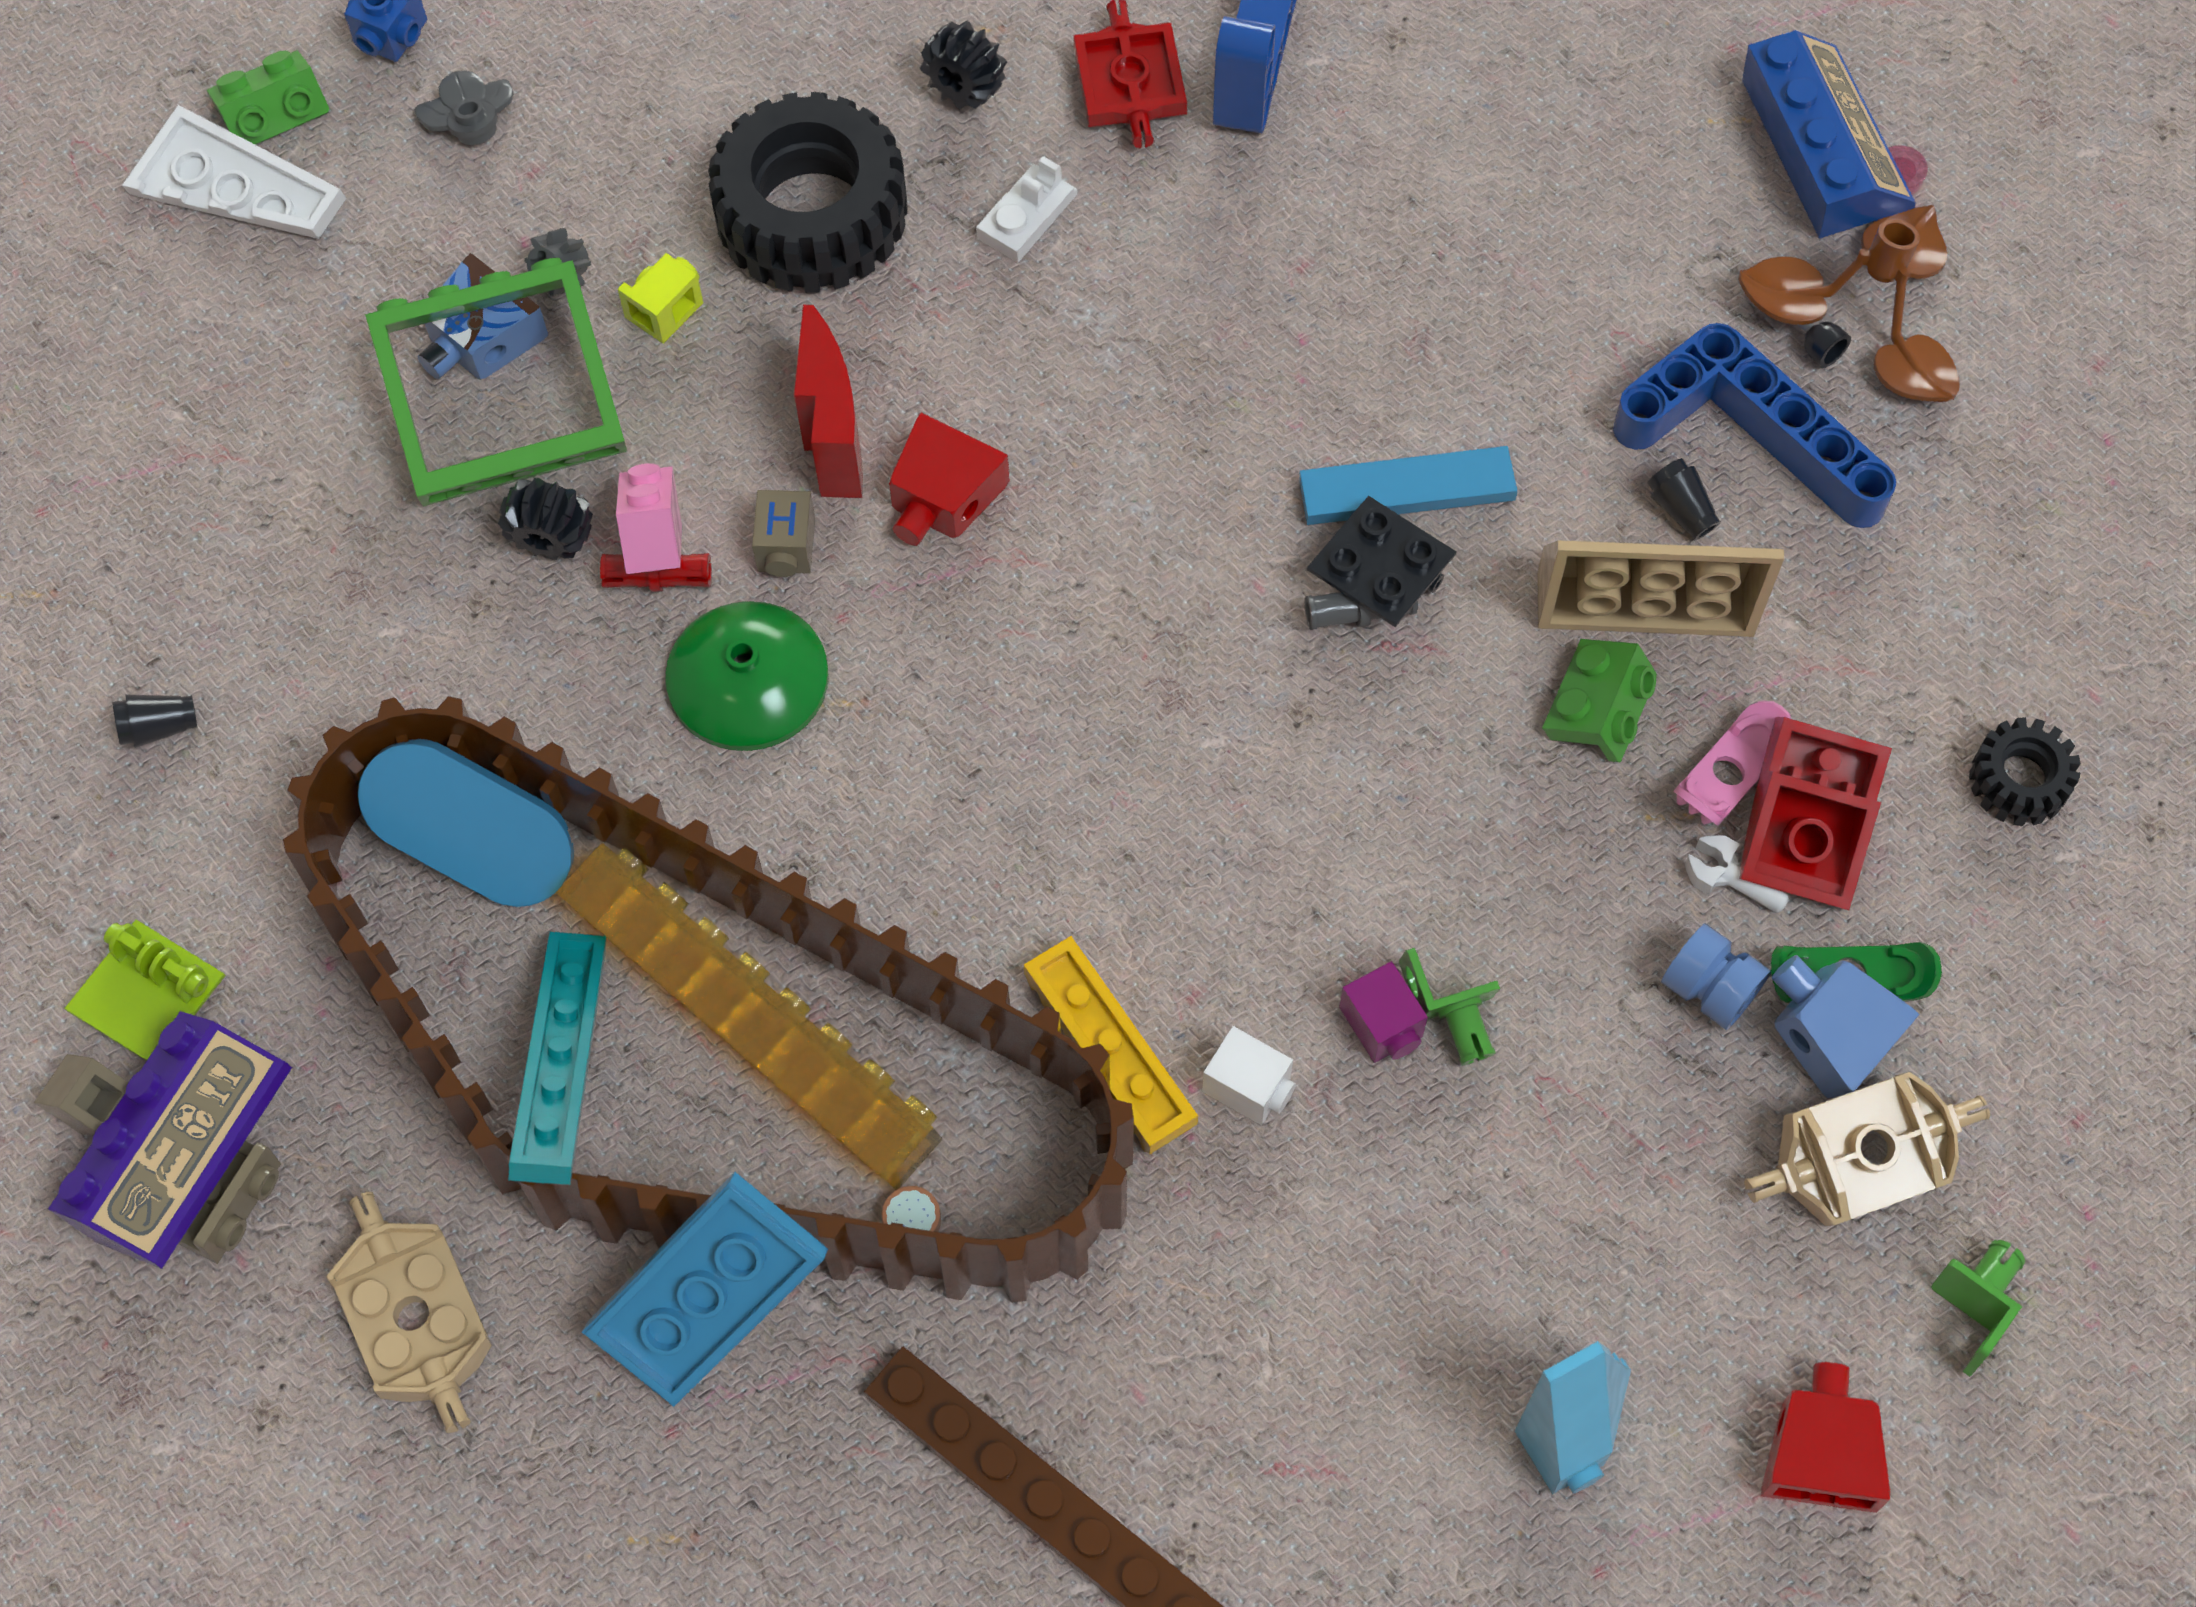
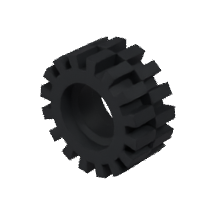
M2026 717L2016 718L2012 726L2006 720L1998 725L1995 732L1991 730L1987 734L1972 761L1974 764L1969 771V780H1975L1971 787L1974 797L1981 794L1985 795L1980 806L1986 812L1994 805L2000 809L1995 816L1996 819L2004 822L2008 814L2015 815L2013 825L2024 826L2029 817L2031 818L2032 825L2043 823L2046 816L2051 819L2058 814L2079 781L2081 773L2076 772L2081 762L2079 755L2069 756L2075 747L2071 739L2063 743L2058 741L2063 731L2056 726L2053 727L2050 733L2043 731L2045 721L2035 719L2030 728L2027 727ZM2012 756H2020L2032 760L2043 770L2045 774L2044 783L2036 788L2025 787L2016 783L2007 775L2004 768L2005 761Z

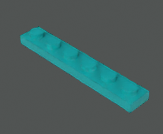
M549 932L509 1160V1181L571 1185L606 954V936Z

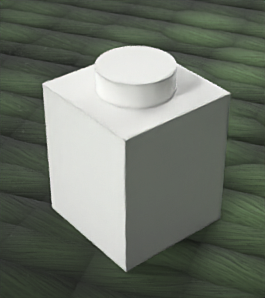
M1232 1026L1203 1072L1202 1092L1262 1126L1270 1111L1273 1110L1280 1114L1296 1087V1083L1290 1080L1293 1059Z

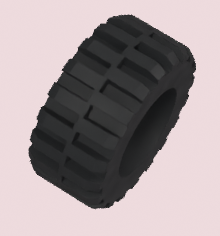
M797 92L783 94V100L771 103L770 99L757 104L754 106L755 112L750 116L744 112L731 124L733 133L729 131L724 132L716 144L717 153L711 157L708 169L710 177L708 185L718 235L723 247L728 249L729 256L734 263L742 269L748 267L749 276L761 283L766 284L771 279L775 283V288L791 292L794 287H804L805 293L821 292L820 287L833 285L836 290L850 285L849 279L858 276L861 280L874 272V262L876 260L881 263L885 262L895 250L894 242L902 238L906 227L905 216L908 214L901 150L896 147V139L890 129L883 124L880 125L879 117L865 107L860 111L856 110V102L841 96H838L837 100L828 99L827 93L811 92V97H798ZM805 174L833 176L845 181L852 187L836 203L815 211H790L777 207L766 200L768 195L778 185L793 177Z

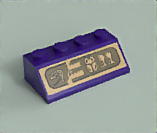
M180 1011L174 1021L168 1024L162 1031L158 1045L142 1069L128 1082L126 1093L108 1120L103 1122L94 1133L91 1145L75 1169L61 1182L58 1194L48 1210L96 1243L162 1269L293 1067L214 1021Z

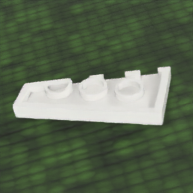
M180 105L173 111L122 184L129 195L316 239L321 237L346 200L341 189Z

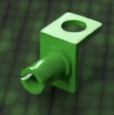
M1415 948L1406 950L1399 959L1406 984L1428 1016V1019L1437 1016L1440 1019L1446 1018L1460 1057L1461 1066L1474 1063V1059L1481 1061L1495 1055V1049L1491 1045L1478 1007L1482 1005V1002L1492 999L1500 990L1498 981L1434 1000Z
M2004 1240L1992 1241L1988 1246L1987 1252L1973 1271L1958 1260L1952 1259L1931 1286L1937 1294L1990 1331L1962 1371L1969 1377L1988 1357L2022 1308L2020 1304L2004 1294V1291L2017 1272L2025 1265V1257L2016 1248L2004 1264H2001V1258L2011 1246V1243Z

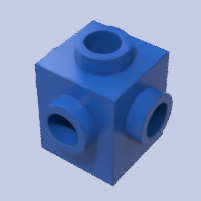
M350 0L344 13L352 40L361 51L370 56L380 55L396 63L406 49L417 42L421 29L428 20L422 0Z

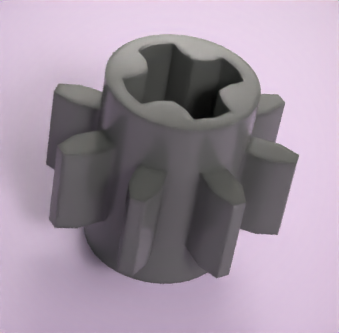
M566 228L549 231L547 234L531 238L534 249L525 258L528 272L532 271L531 266L534 263L545 259L560 258L562 263L573 260L580 287L584 286L585 281L581 275L585 273L588 266H591V261H589L588 252L583 245V239H568ZM564 287L549 291L552 296L565 292Z

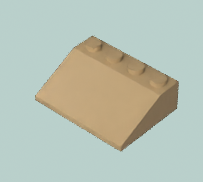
M1557 540L1543 547L1538 567V628L1754 637L1783 564L1784 549Z

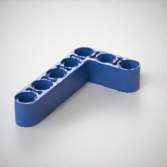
M1241 0L1236 18L1223 17L1215 57L1213 125L1263 134L1297 0Z
M1714 323L1701 328L1631 383L1621 395L1613 431L1619 443L1627 448L1640 450L1654 445L1711 399L1851 526L1868 528L1878 524L1883 518L1895 491L1897 482L1892 470L1737 330L1729 325ZM1709 355L1717 356L1720 359L1712 358ZM1671 384L1680 385L1683 387V389L1676 388ZM1746 389H1752L1757 391L1758 393L1749 392ZM1633 414H1642L1648 418H1639ZM1784 422L1791 423L1796 427L1787 426ZM1821 457L1831 458L1835 462L1826 461ZM1859 491L1868 492L1874 497L1865 496Z

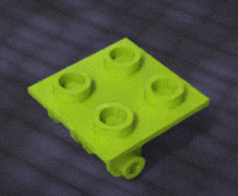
M137 919L132 924L120 925L119 923H114L107 929L104 935V942L109 944L110 952L64 1009L147 1061L158 1045L159 1037L165 1027L174 1021L180 1011L196 1015L226 975Z

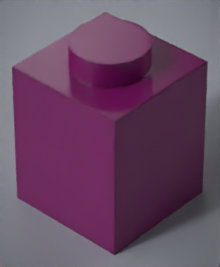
M1392 961L1342 987L1339 1008L1374 1063L1389 1055L1393 1060L1400 1059L1410 1054L1421 1044L1428 1016Z

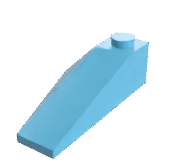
M1599 1341L1542 1372L1515 1429L1516 1435L1552 1495L1567 1486L1575 1494L1600 1480L1604 1476L1601 1467L1605 1465L1613 1451L1631 1369L1625 1359H1620L1616 1353H1611Z

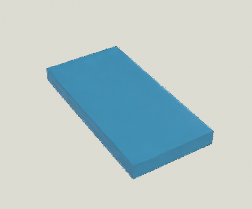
M734 1172L587 1321L582 1333L674 1407L824 1260L828 1248L744 1178Z

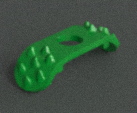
M1922 942L1886 946L1793 947L1784 945L1776 947L1772 953L1770 974L1773 976L1776 970L1794 955H1797L1814 973L1824 966L1849 959L1857 962L1863 968L1865 974L1902 1001L1908 1002L1931 996L1939 985L1942 976L1940 956L1936 950ZM1773 981L1780 1000L1790 1003L1792 999Z

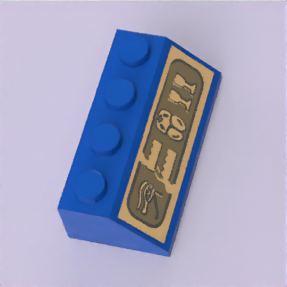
M1797 30L1748 45L1742 82L1819 239L1915 208L1916 202L1836 45Z

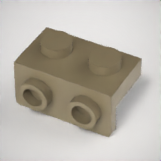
M246 1141L243 1143L182 1237L179 1245L218 1264L226 1251H232L239 1244L246 1231L247 1217L258 1200L263 1201L270 1195L279 1177L278 1169L281 1166V1162L269 1147L259 1142L255 1145Z

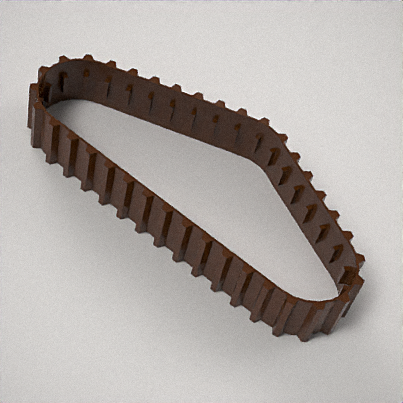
M448 696L437 709L417 708L405 710L395 697L382 700L377 718L362 723L350 732L332 726L325 732L323 738L328 751L317 762L311 775L293 777L287 791L299 810V829L285 837L283 844L285 853L309 891L307 895L309 901L346 961L349 960L376 1006L381 1008L406 1051L411 1053L437 1097L442 1099L469 1145H472L494 1184L502 1194L522 1190L543 1226L557 1231L570 1218L592 1222L603 1242L615 1244L619 1242L628 1228L648 1231L652 1233L658 1248H660L711 1195L669 1189L668 1186L658 1184L651 1186L610 1179L609 1176L597 1175L595 1177L572 1173L571 1185L509 1181V1160L513 1138L508 1132H505L498 1138L491 1132L483 1116L491 1112L493 1108L482 1088L477 1082L466 1089L463 1087L452 1068L461 1063V1060L445 1034L434 1041L431 1039L420 1023L429 1017L430 1014L413 987L402 994L390 978V975L398 971L399 968L382 940L369 947L359 932V929L366 926L368 922L351 894L340 900L337 896V883L343 881L341 870L337 865L341 847L353 823L362 814L358 799V789L362 774L376 754L392 744L396 745L401 742H408V740L425 739L451 749L543 800L556 809L564 820L589 832L596 839L615 846L639 859L644 865L665 873L689 886L696 893H702L737 912V915L746 920L754 921L785 938V941L798 945L830 962L835 968L843 972L846 971L882 990L885 995L891 998L895 997L932 1017V1020L937 1023L945 1024L980 1043L991 1052L993 1050L1030 1070L1032 1074L1042 1079L1043 1077L1069 1091L1079 1108L1082 1109L1085 1106L1097 1122L1095 1124L1097 1154L1108 1153L1101 1175L1091 1174L1088 1182V1196L1067 1217L1063 1214L1054 1221L1053 1225L1044 1230L1021 1237L978 1239L965 1237L960 1233L950 1232V1234L904 1227L903 1224L891 1222V1224L848 1218L844 1217L843 1214L832 1213L830 1215L787 1208L785 1205L775 1204L828 1248L824 1260L827 1262L831 1279L847 1281L855 1267L862 1266L885 1270L890 1289L904 1291L913 1276L917 1275L942 1279L947 1298L962 1300L971 1285L1003 1287L1011 1303L1027 1300L1032 1282L1047 1279L1059 1271L1076 1280L1088 1272V1248L1096 1241L1102 1229L1122 1228L1127 1216V1171L1125 1169L1133 1165L1134 1116L1132 1104L1112 1098L1110 1092L1109 1053L1101 1044L1081 1048L1070 1037L1062 1034L1060 1013L1046 1006L1034 1016H1028L1010 1006L1009 986L994 979L981 990L960 979L958 959L949 953L943 952L931 962L910 952L907 931L893 925L880 935L873 933L861 926L857 904L845 898L830 908L815 902L811 898L806 877L794 871L780 882L763 874L756 850L744 845L729 856L715 848L707 824L695 819L682 829L673 826L666 820L660 799L647 793L634 803H630L619 797L612 774L599 767L586 777H582L572 771L563 747L550 742L535 752L525 746L516 722L502 717L488 727L469 717L465 705L460 698Z

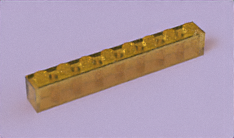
M602 842L556 893L574 911L605 936L606 939L895 1191L900 1189L943 1140L934 1127L931 1126L938 1117L915 1096L911 1095L905 1102L889 1089L895 1080L869 1058L862 1066L847 1053L853 1044L827 1022L821 1030L805 1017L811 1011V1008L788 987H785L780 994L774 991L764 982L770 973L751 955L744 952L737 959L723 947L729 940V937L704 916L697 924L683 911L689 903L667 883L663 882L658 889L652 886L643 878L649 869L630 851L623 848L616 855Z

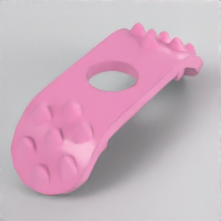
M1761 700L1750 704L1688 776L1675 788L1673 792L1677 794V804L1680 806L1688 804V811L1692 815L1701 813L1702 824L1714 823L1719 825L1759 780L1775 718L1787 717L1791 719L1790 713L1774 701ZM1729 761L1735 764L1741 771L1742 781L1736 785H1728L1721 782L1714 774V763Z

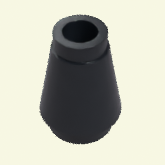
M1683 458L1671 462L1654 474L1647 482L1653 491L1650 497L1689 533L1694 540L1704 537L1721 523L1696 467H1689Z
M125 694L126 700L112 702L120 745L134 743V747L138 748L187 731V729L198 728L192 695L181 697Z

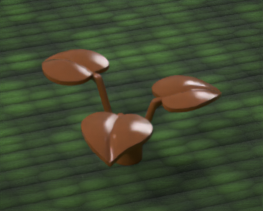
M1934 205L1913 208L1884 217L1869 225L1862 235V249L1857 258L1828 286H1823V277L1813 265L1796 257H1773L1763 260L1749 269L1740 270L1739 283L1749 300L1767 316L1792 325H1806L1822 320L1827 312V304L1824 298L1835 295L1863 265L1867 266L1869 275L1879 282L1889 283L1896 280L1891 327V341L1893 344L1882 346L1877 351L1874 357L1876 376L1893 393L1913 400L1947 402L1951 399L1954 400L1960 387L1959 376L1954 361L1947 350L1927 335H1913L1904 340L1901 333L1908 278L1922 279L1935 276L1941 272L1947 261V248L1938 226Z

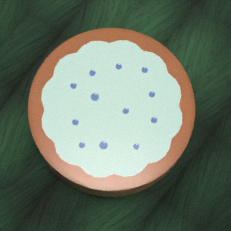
M917 1186L902 1187L894 1191L886 1199L882 1208V1222L885 1224H891V1222L903 1224L904 1227L938 1232L941 1226L939 1204L936 1198L924 1188Z

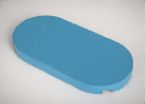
M415 739L396 745L392 744L377 753L362 774L358 789L359 806L367 825L380 839L496 903L515 907L540 903L560 889L572 868L574 846L567 831L569 828L562 815L556 809L439 743L425 739Z

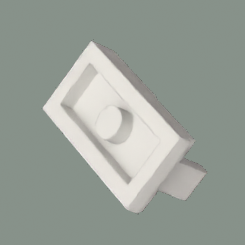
M1043 156L1039 160V166L1032 164L1010 191L999 200L976 227L977 239L1019 263L1076 197L1077 188L1062 180L1061 166Z

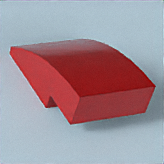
M803 304L794 390L804 451H813L820 497L862 498V456L848 370L839 345L826 321L814 305Z
M1776 717L1752 805L1739 879L1849 910L1881 806V802H1878L1877 798L1892 748L1787 717Z

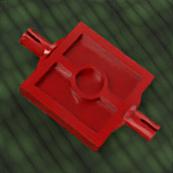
M1112 0L1106 6L1111 26L1098 32L1073 35L1074 52L1088 127L1129 123L1133 146L1142 148L1143 134L1144 145L1147 148L1154 143L1150 120L1187 115V98L1171 22L1153 25L1130 23L1127 2L1125 0H1118L1117 12L1116 1Z

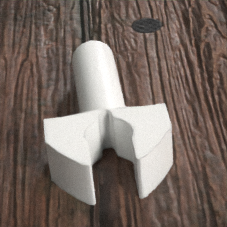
M1723 835L1699 838L1696 849L1707 856L1714 857L1718 861L1719 866H1706L1701 860L1689 854L1685 862V868L1695 888L1710 895L1714 887L1729 885L1775 913H1779L1785 908L1788 903L1787 893L1739 879L1741 866L1736 857L1740 846L1739 843Z

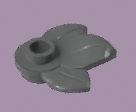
M454 71L442 79L438 88L440 97L417 105L415 107V114L418 121L428 130H450L454 136L458 137L461 143L477 145L493 137L496 132L497 114L511 104L514 93L507 79L492 81L484 85L481 78L472 71Z

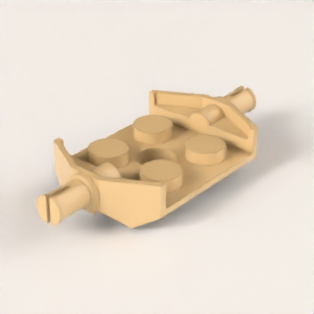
M1911 1072L1898 1074L1882 1082L1784 1115L1779 1161L1776 1169L1753 1178L1745 1179L1746 1190L1754 1189L1768 1183L1767 1187L1747 1193L1753 1203L1781 1192L1790 1193L1823 1225H1837L1952 1183L1959 1160L1957 1133L1963 1132L1962 1127L1989 1119L1990 1110L1987 1108L1967 1114L1968 1111L1987 1105V1102L1981 1095L1956 1105H1946L1930 1085ZM1870 1131L1879 1133L1887 1143V1155L1883 1162L1878 1165L1866 1160L1861 1151L1862 1139Z
M364 1192L361 1196L369 1212L368 1215L358 1196H355L349 1202L361 1227V1236L357 1238L329 1272L327 1279L334 1287L373 1380L374 1385L372 1387L374 1392L381 1399L402 1402L430 1400L438 1409L446 1433L459 1431L450 1409L452 1408L457 1422L462 1429L470 1424V1418H468L458 1393L462 1392L459 1386L480 1367L492 1346L439 1226L437 1224L388 1223L384 1221L374 1198V1193ZM414 1302L427 1305L429 1315L426 1322L420 1328L408 1331L399 1327V1314L405 1306Z

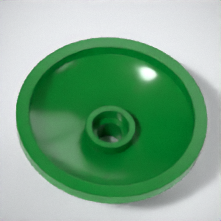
M742 601L710 610L694 620L681 633L670 652L666 666L665 681L674 713L693 735L719 748L735 751H753L780 744L795 736L810 723L824 701L828 687L829 669L826 653L820 638L800 616L775 604ZM740 654H750L752 656L745 663L734 661Z

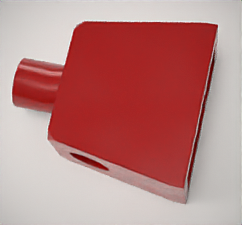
M921 412L914 423L890 478L889 488L892 507L902 513L893 525V532L902 541L912 546H918L930 528L950 538L959 537L1010 482L1008 454Z
M1833 1362L1815 1363L1813 1365L1812 1392L1794 1390L1783 1401L1761 1487V1497L1877 1513L1890 1500V1485L1880 1407L1873 1400L1848 1397L1850 1373L1848 1366Z

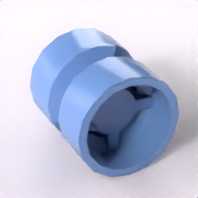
M1705 923L1692 935L1665 972L1661 983L1686 1001L1694 998L1700 999L1701 1012L1722 1028L1728 1030L1759 993L1770 976L1771 970L1746 952L1737 956L1732 954V942Z

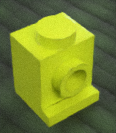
M665 253L653 266L646 267L639 274L633 287L624 282L617 289L625 318L664 344L704 303L697 270L686 259L682 257L673 258Z

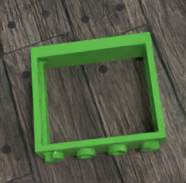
M560 258L545 259L534 263L531 266L532 271L513 276L508 271L491 273L482 277L479 280V285L459 289L458 285L441 286L428 292L429 298L410 303L404 298L392 299L377 305L376 312L365 314L416 496L422 506L627 452L573 260L562 263ZM564 287L603 425L428 472L389 333Z

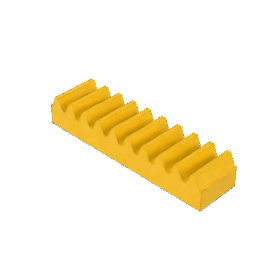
M1069 936L1023 965L1028 984L1032 990H1036L1044 1008L1048 1006L1060 1013V1026L1063 1029L1064 1035L1070 1037L1081 1048L1101 1044L1109 1053L1110 1092L1112 1098L1132 1104L1134 1134L1138 1137L1144 1152L1152 1154L1198 1124V1115L1072 936Z

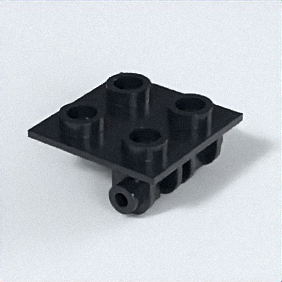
M1368 496L1308 565L1307 571L1396 627L1426 590L1434 593L1439 588L1445 576L1441 572L1454 558L1457 551Z

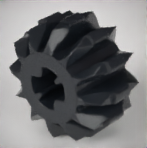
M968 20L960 25L951 21L947 25L942 26L925 43V48L921 52L923 63L919 69L930 77L927 87L937 88L941 92L942 101L948 98L952 99L959 110L966 105L976 109L980 105L985 104L1001 88L1002 82L1006 78L1003 72L1007 60L997 54L1000 43L990 42L986 38L985 29L976 32Z
M534 478L533 481L523 479L517 480L515 486L510 487L507 497H504L499 510L501 515L498 525L502 528V536L509 541L516 542L518 549L531 551L534 556L538 554L545 555L551 560H557L559 556L567 559L573 558L576 552L581 551L584 541L588 540L592 528L590 523L593 513L589 510L590 503L585 498L576 496L574 489H565L559 486L557 481L552 484L540 478Z

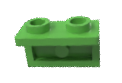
M286 50L273 53L262 61L263 65L245 73L240 70L227 73L216 81V86L206 89L215 109L225 122L228 131L255 145L324 115L329 111V106L311 66L298 50L291 53Z
M1580 639L1542 727L1550 740L1598 745L1608 761L1619 763L1622 761L1628 744L1636 736L1637 723L1646 701L1653 695L1656 687V671L1639 644Z

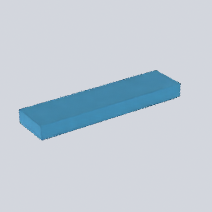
M1508 446L1299 471V484L1307 525L1347 521L1368 496L1397 514L1515 501L1518 492Z

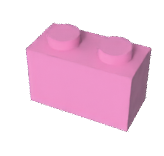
M647 463L633 466L628 472L619 473L616 518L626 574L680 568L682 522L673 466L660 468L656 464Z

